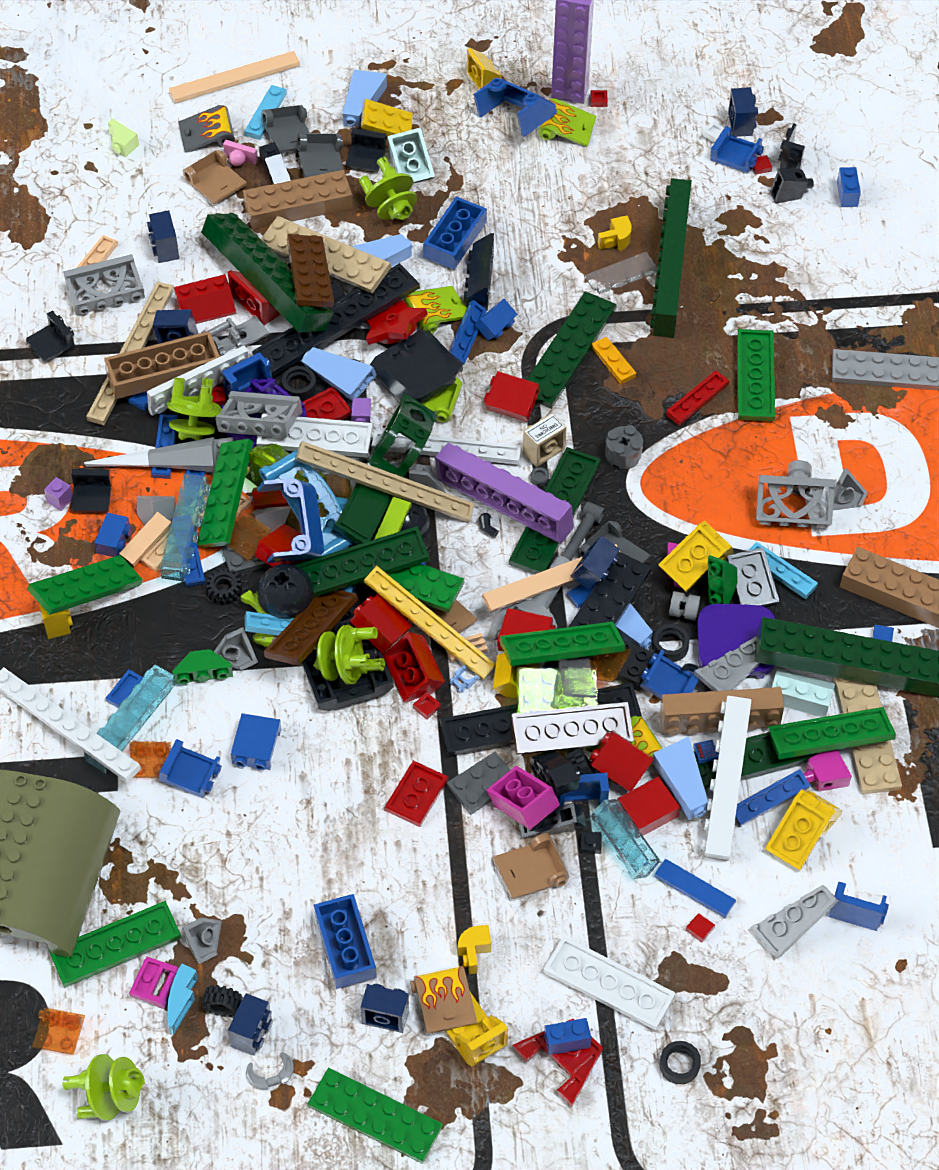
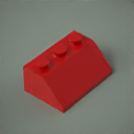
M228 271V281L233 298L253 317L257 316L265 326L280 316V313L240 272Z
M225 274L174 287L178 309H191L196 324L237 314L231 288Z
M407 632L383 654L399 693L406 703L420 698L426 692L429 694L434 693L445 683L424 635Z

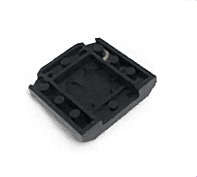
M429 330L417 331L409 336L408 339L400 341L375 356L370 363L377 374L376 378L398 403L404 393L423 403L453 385L457 374L463 371L462 365Z
M368 639L361 640L364 654L370 655V658L367 659L383 658L382 653ZM315 649L301 663L318 709L331 711L387 694L394 688V682L386 663L383 671H368L366 674H361L354 684H346L340 675L336 680H326L321 671L317 670L314 666L316 661Z

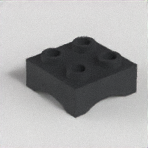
M623 640L625 651L611 653L603 668V676L623 683L632 682L634 689L638 691L643 680L640 677L646 668H650L649 660L654 652Z

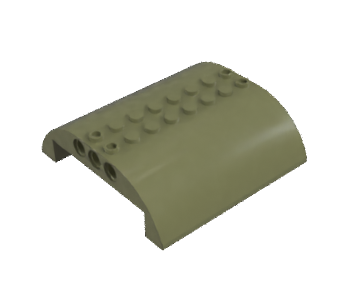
M0 770V935L47 943L51 953L72 958L121 812L115 804L100 794L72 782L28 773Z

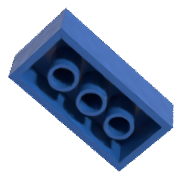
M456 196L423 243V257L455 270L487 223V208Z
M354 894L313 904L315 919L336 989L377 978L376 965Z

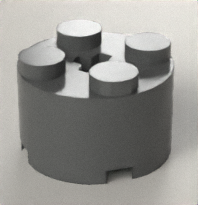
M632 425L610 430L607 434L605 457L608 463L612 466L613 464L619 466V469L635 467L642 457V435Z

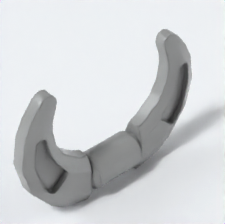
M281 1052L280 1055L284 1060V1067L279 1072V1075L267 1079L255 1074L253 1064L250 1062L246 1069L248 1081L252 1086L260 1090H267L268 1087L280 1084L281 1082L282 1085L291 1079L294 1072L293 1061L290 1056Z

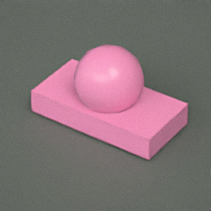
M225 140L223 143L224 153L229 157L232 165L241 166L245 162L256 165L258 162L257 149L229 140Z

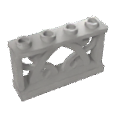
M132 254L63 271L76 315H84L92 311L104 310L107 307L120 306L123 303L139 301L145 298L144 288ZM132 270L134 278L126 277L127 271ZM105 277L111 282H116L110 292L103 293L93 289L100 278ZM124 282H132L136 287L131 288L130 284ZM77 284L81 289L74 293L72 285ZM85 292L83 301H78L79 295Z
M231 391L228 395L229 399L220 415L216 416V423L219 432L287 438L288 432L296 418L302 414L300 397ZM255 412L267 413L268 416L263 418H250L247 414H253Z
M758 475L755 520H759V524L771 525V521H776L781 526H790V522L797 523L798 527H808L809 524H816V528H827L828 525H832L835 479ZM768 483L771 497L763 499V484ZM794 485H798L800 494L810 501L802 509L793 513L783 504L781 499L790 495ZM785 486L787 488V492L782 495H778L777 492H781L780 487ZM807 487L812 489V492L809 494L814 495L813 497L805 494L804 491ZM824 487H829L828 503L819 500ZM773 500L775 504H771L769 508H774L775 513L773 515H766L763 511V506L766 502ZM817 503L822 504L826 509V514L822 518L814 516L815 511L821 513L820 509L815 506ZM782 511L789 518H781L778 516ZM807 513H808V516H809V518H810V519H798V518L804 516V515L807 514Z

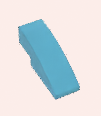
M184 964L180 965L175 975L168 999V1027L172 1035L175 1034L195 1001L194 993L191 990L198 980L197 971Z

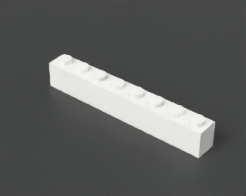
M727 696L726 702L722 701L721 713L724 714V720L719 721L718 733L722 734L721 740L716 742L715 752H719L718 760L714 759L712 771L716 772V777L711 779L710 784L713 798L708 799L707 811H711L710 819L706 818L704 831H708L707 839L703 838L701 850L705 851L704 857L728 861L730 858L751 699Z

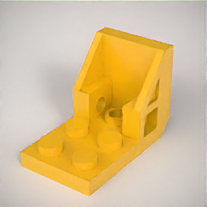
M704 521L658 565L687 592L708 571L709 555L726 561V557L734 553L732 546Z
M801 789L765 849L796 869L801 870L820 837L828 832L838 820L843 810L814 792Z
M471 994L477 1024L445 1030L465 1062L473 1067L508 1045V1027L503 1021L492 1015L487 1017Z

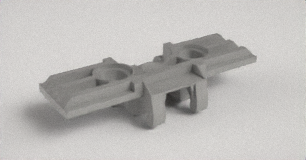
M257 316L237 326L231 318H227L225 322L208 330L211 336H213L212 338L220 357L244 345L247 348L248 345L270 334ZM230 328L227 338L220 341L214 336ZM244 334L246 337L241 339L239 335Z

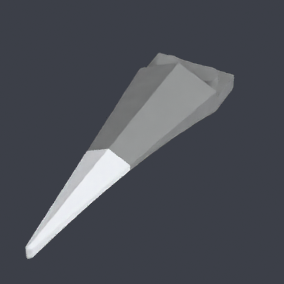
M212 437L88 461L84 464L87 467L143 466L214 473L221 443L231 442L234 439L233 437L214 439Z

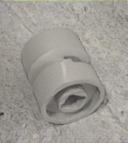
M804 460L792 461L788 464L787 476L811 478L812 466ZM794 485L791 494L801 495L798 485ZM807 487L804 491L805 494L809 493L811 488Z
M674 591L669 616L679 618L683 615L685 619L696 621L700 596L690 594L686 597L684 593ZM681 601L686 602L685 610L680 609Z

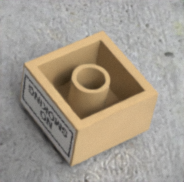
M553 413L541 418L539 422L528 426L523 431V454L536 467L565 450L567 427Z

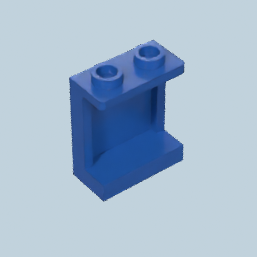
M725 126L711 148V161L748 173L751 167L756 165L757 157L761 156L764 151V146H762L763 139L759 138L756 143L732 136L731 128Z
M259 352L222 371L225 395L228 399L231 391L242 392L251 386L250 381L255 378L256 380L272 378L270 372L271 364L268 358H264Z
M663 649L658 654L654 653L649 660L650 668H646L640 677L643 679L640 687L662 699L664 694L692 693L699 680L694 675V672L682 671L681 666L663 656L665 652Z
M241 713L230 754L232 764L238 767H254L257 770H271V759L277 736H280L281 720Z
M176 739L160 770L159 781L204 798L206 792L210 793L212 790L214 776L218 777L221 771L220 757L216 756L215 760L184 748V742Z
M607 773L581 775L578 789L557 797L560 803L558 807L563 806L564 802L598 800L599 810H607L609 798Z
M838 881L834 896L839 901L830 909L828 917L877 931L879 924L883 925L889 908V904L886 903L887 896L883 895L881 903L875 904L844 895L847 883Z

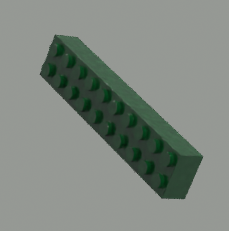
M671 178L670 185L666 187V195L669 197H665L664 209L667 210L663 212L662 221L666 223H662L661 235H664L660 238L658 262L661 263L657 264L655 289L657 290H654L653 303L656 304H653L651 317L655 318H651L650 328L653 329V336L674 338L692 180Z
M207 214L201 233L298 332L327 330L334 312L329 307L297 305L292 270L237 214Z
M762 617L757 628L754 662L939 697L938 650Z

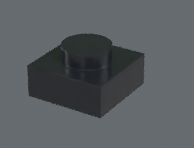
M581 831V853L601 854L602 832Z

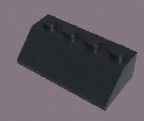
M490 233L474 242L472 250H469L468 261H471V264H467L469 278L466 277L465 288H468V291H464L463 300L467 302V307L471 301L475 300L488 311L494 258V233Z

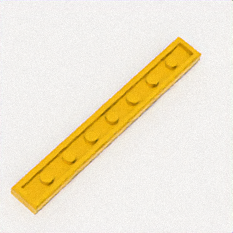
M378 566L364 579L368 586L482 680L496 666L492 660Z

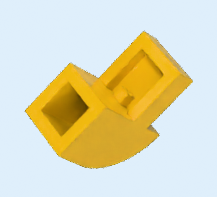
M628 216L611 219L610 231L598 233V246L600 250L617 246L618 251H621L629 245L632 226Z
M489 924L468 928L461 934L458 941V956H463L464 967H468L469 974H477L476 954L491 952Z

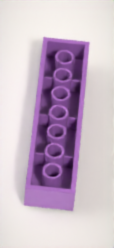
M556 0L552 98L584 104L589 88L594 0Z
M447 443L435 457L439 481L561 544L574 529L572 505L567 501H562L553 494L539 489L536 485H531L520 477H515L506 470L495 467L489 461H484L475 454L462 450L457 445L454 446Z

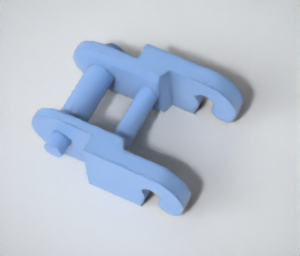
M465 665L455 672V676L450 679V685L455 684L459 688V692L465 691V688L469 689L479 679L478 675L468 680L463 678L461 675L467 669ZM459 678L464 681L462 685L457 681Z

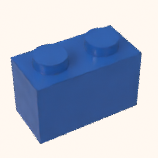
M839 167L837 187L841 207H858L861 191L857 168Z
M502 299L474 325L489 341L493 337L497 339L504 333L502 329L504 327L509 328L515 322L513 319L518 314L505 299Z
M112 513L106 514L95 540L97 554L110 557L120 555L119 553L126 546L125 540L127 536H130L132 532L129 517Z
M587 1018L545 1025L544 1028L548 1055L590 1048L592 1037Z

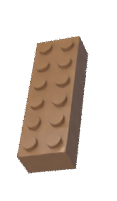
M344 170L243 190L244 206L252 230L271 226L277 216L292 222L353 209L352 193Z
M208 331L105 357L104 363L115 399L149 391L220 356L211 333Z
M857 546L843 573L840 588L939 628V580Z
M781 687L662 695L659 714L662 735L675 736L686 733L694 735L701 732H718L719 721L724 720V714L721 713L722 701L726 702L727 696L751 699L747 730L768 729V726L780 725L784 712Z

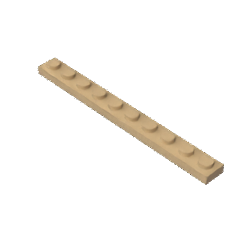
M156 282L119 354L145 348L154 330L152 325L156 310L165 309L174 292L173 285ZM108 377L86 416L87 421L105 425L118 400L115 399Z
M302 441L299 444L296 461L465 522L471 521L474 503L310 443Z

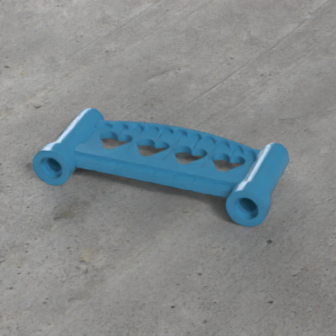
M298 449L271 466H264L259 469L263 481L292 479L298 470H302L304 477L308 479V483L312 484L316 489L318 503H322L324 509L328 511L327 517H320L322 530L328 519H332L335 524L342 509L334 493L317 471L310 465L296 461ZM280 490L299 520L297 499L287 497L284 491ZM339 532L336 534L322 533L324 552L321 556L346 549L355 542Z

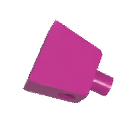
M838 749L820 752L811 757L807 763V771L803 772L809 783L813 782L818 791L848 787L852 778Z

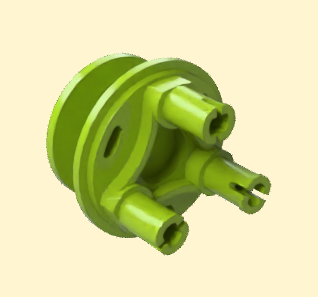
M387 157L377 160V164L383 173L381 180L372 185L367 175L359 178V182L366 194L365 201L370 207H379L377 215L382 220H393L394 218L404 220L411 215L412 207L418 200L416 193L409 191L413 185V178L409 174L397 173L396 169L390 166Z
M174 378L172 398L167 402V407L172 411L189 415V419H175L169 422L171 429L179 431L178 437L181 440L186 438H193L196 441L202 440L204 435L215 433L213 425L198 421V416L215 417L220 415L222 411L218 404L212 402L213 379L202 378L201 391L198 396L183 395L185 379Z
M343 625L338 630L337 636L330 631L324 632L320 636L318 645L314 648L316 651L315 668L321 671L326 680H336L340 675L346 684L356 683L361 674H366L368 671H383L385 667L384 659H367L370 658V655L364 654L361 641L364 639H376L378 636L377 628H353L350 625Z
M106 1054L96 1055L91 1060L87 1070H83L80 1075L64 1076L62 1079L67 1081L62 1082L64 1090L81 1088L86 1091L89 1105L77 1108V1117L79 1119L98 1117L101 1120H112L116 1117L119 1110L122 1112L133 1111L138 1104L140 1090L145 1084L141 1070L136 1068L130 1058L123 1056L113 1060Z

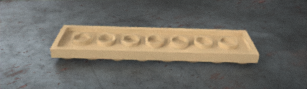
M279 216L276 217L261 238L273 252L289 258L288 234L323 236L329 275L372 294L392 267L390 262Z
M833 677L842 714L882 707L877 685ZM891 740L850 747L861 794L901 790L902 783Z

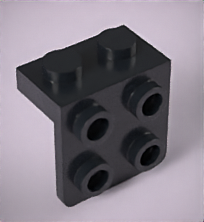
M793 123L791 128L787 129L786 140H782L780 149L783 151L780 152L778 161L781 162L780 168H802L805 146L794 143L797 127L795 123Z
M353 128L351 132L352 146L346 166L348 168L378 172L380 167L377 164V160L383 159L387 148L386 133Z
M53 310L47 313L49 325L26 338L27 344L43 362H48L75 346L72 328L70 326L67 327L63 318L60 315L57 316Z
M72 469L71 476L74 485L71 503L72 512L107 513L109 511L112 488L110 469Z

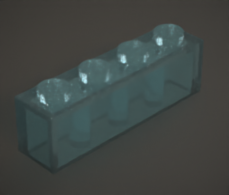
M603 800L590 816L595 826L602 832L607 843L611 845L617 857L628 869V873L634 879L648 877L659 865L660 859L618 800Z

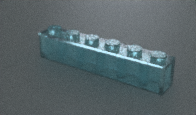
M184 473L160 567L162 579L184 582L185 575H189L190 564L188 563L189 559H193V543H197L198 532L196 530L197 527H201L202 516L200 514L201 511H205L206 500L204 498L205 495L208 496L210 485L207 484L205 476Z
M157 665L147 670L142 681L133 687L129 697L121 702L120 708L116 713L110 715L107 724L100 728L97 734L120 751H123L175 687L174 675ZM84 752L86 762L106 773L108 768Z

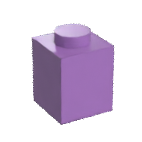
M353 398L352 421L371 423V398Z
M57 477L44 489L47 503L60 511L72 501L71 486Z

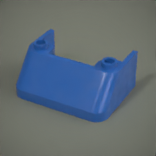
M500 78L493 79L473 94L479 117L484 116L503 101L523 108L517 113L523 137L557 113L555 103Z
M294 478L263 481L257 488L258 492L283 490L287 497L297 499L302 534L294 537L292 540V551L273 553L267 559V562L309 560L320 557L324 552V542L315 487L310 483Z

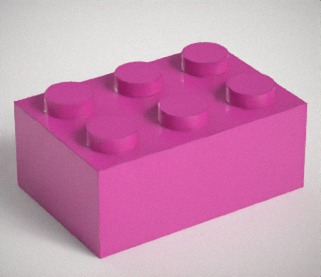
M517 765L487 789L495 808L529 830L560 805L551 786Z

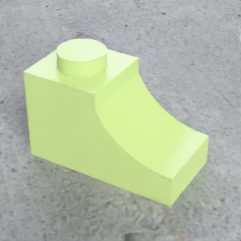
M113 118L108 122L109 133L113 136L111 138L113 150L117 154L127 157L139 146L138 134Z

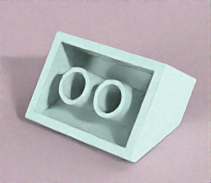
M778 668L772 687H781L784 707L826 717L835 684Z

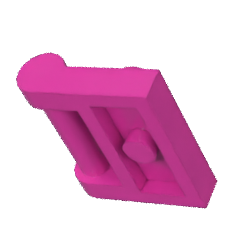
M146 956L129 995L164 1009L167 1004L166 999L179 968ZM163 973H168L169 975L159 996L153 995Z

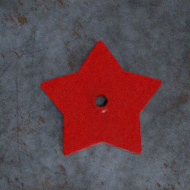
M401 299L386 311L380 312L365 321L370 328L366 337L368 345L377 342L391 344L408 339L416 330L417 322L428 315L426 308L408 307Z

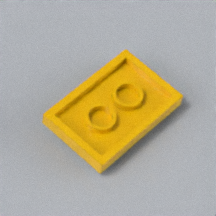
M365 99L362 108L361 128L386 133V136L412 130L413 113Z

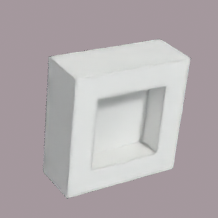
M713 121L703 130V136L715 143L724 127Z

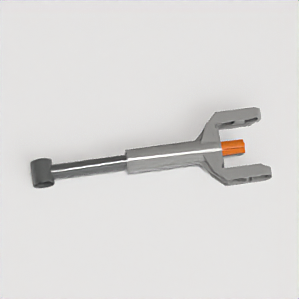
M589 501L586 502L581 516L584 517L562 556L555 558L550 569L572 561L593 523L599 524L601 522L605 508ZM560 587L534 596L531 600H523L502 608L490 628L488 637L493 640L498 639L507 608L553 617L548 608ZM553 617V625H555L557 629V624Z

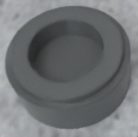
M544 468L533 469L530 474L531 483L536 486L546 485L549 481L548 471Z

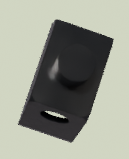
M778 168L770 193L775 204L798 200L803 197L805 189L813 188L814 181L812 178H806L802 169Z

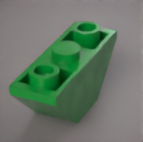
M709 555V604H729L738 584L737 567L725 560Z
M210 649L190 652L173 670L175 684H187L196 681L206 682L211 679L233 677L232 664Z

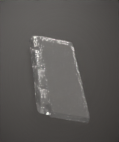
M644 252L584 275V278L593 291L603 294L611 291V286L613 289L626 285L627 281L632 283L642 279L643 276L647 277L657 272L656 264L648 253Z
M589 656L558 660L564 695H572V697L596 698Z

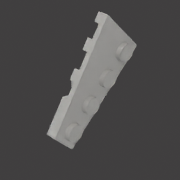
M756 637L740 645L736 650L727 652L718 660L711 661L702 669L695 670L694 675L713 691L735 689L760 664L759 662H754Z
M821 885L802 896L793 904L783 907L781 911L771 914L758 924H754L751 926V929L777 958H780L839 900L825 885Z

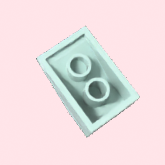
M421 128L387 137L388 149L397 173L411 175L413 183L435 177Z

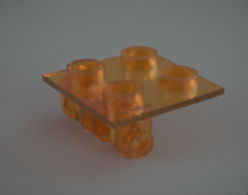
M242 510L235 520L230 545L228 546L250 561L256 553L258 541L270 534L271 529L245 510Z
M625 649L622 652L599 654L595 657L590 656L589 661L584 667L585 678L614 683L632 650Z
M136 740L130 742V758L140 764L141 770L133 778H159L160 770L171 750L172 742H148V740L146 742Z
M44 1007L39 1012V1018L41 1019L32 1047L74 1055L85 1015Z

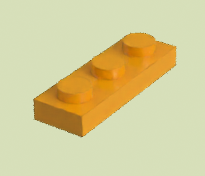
M607 336L591 344V349L620 384L636 377L634 369Z

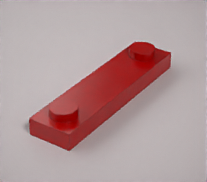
M717 370L714 371L666 411V416L676 424L681 425L729 385V380Z

